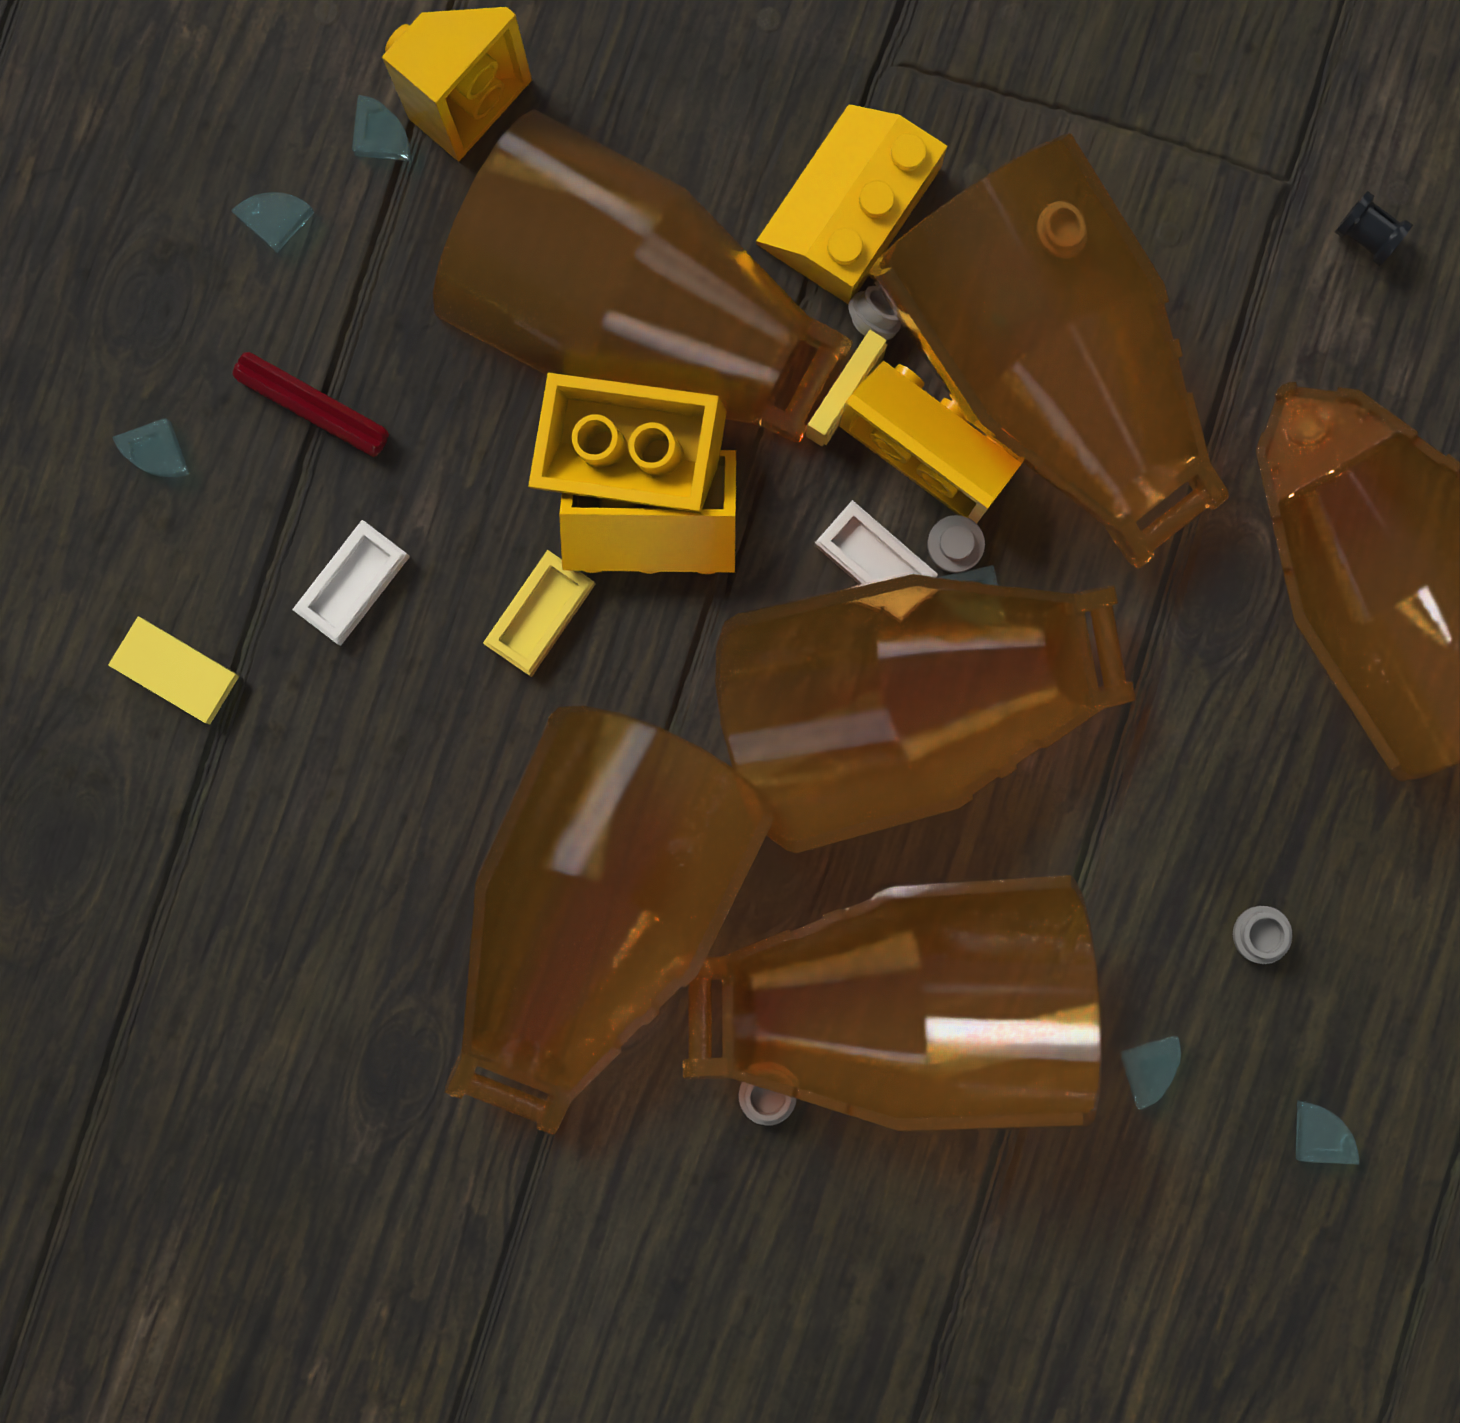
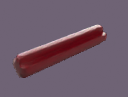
M244 352L234 366L232 375L238 382L368 455L377 456L384 448L389 437L385 427L255 354Z

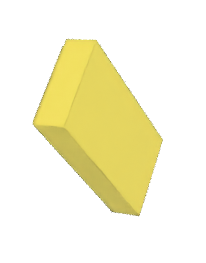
M872 330L868 331L808 423L806 437L820 446L827 445L840 425L846 400L878 367L884 358L887 348L886 339Z
M547 550L483 644L532 677L596 585L595 582L579 571L562 570V559Z
M139 616L108 664L110 667L207 724H211L239 678L238 674Z

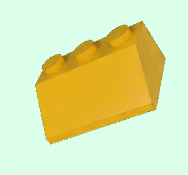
M507 7L422 12L411 25L403 24L395 30L389 38L385 47V53L382 56L409 120L458 162L532 81L516 15Z
M849 104L756 240V245L849 305L850 300L858 293L940 171L948 146L901 115Z
M883 360L846 400L839 427L957 515L967 517L977 524L1022 463L1013 457L1016 454V450L1001 436L993 432H989L985 436L968 423L970 420L969 414L955 402L947 398H943L939 402L922 388L925 383L912 370L901 364L893 368Z
M548 373L528 487L531 489L701 513L718 468L727 411L719 396Z
M720 450L718 468L701 513L562 493L559 513L562 570L584 571L587 573H598L601 571H639L647 574L658 572L735 573L736 450Z

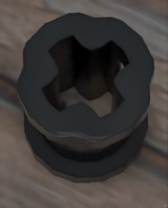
M1367 191L1334 232L1340 237L1349 235L1373 253L1372 261L1380 266L1401 243L1413 224L1407 220L1397 221L1373 202L1374 195Z

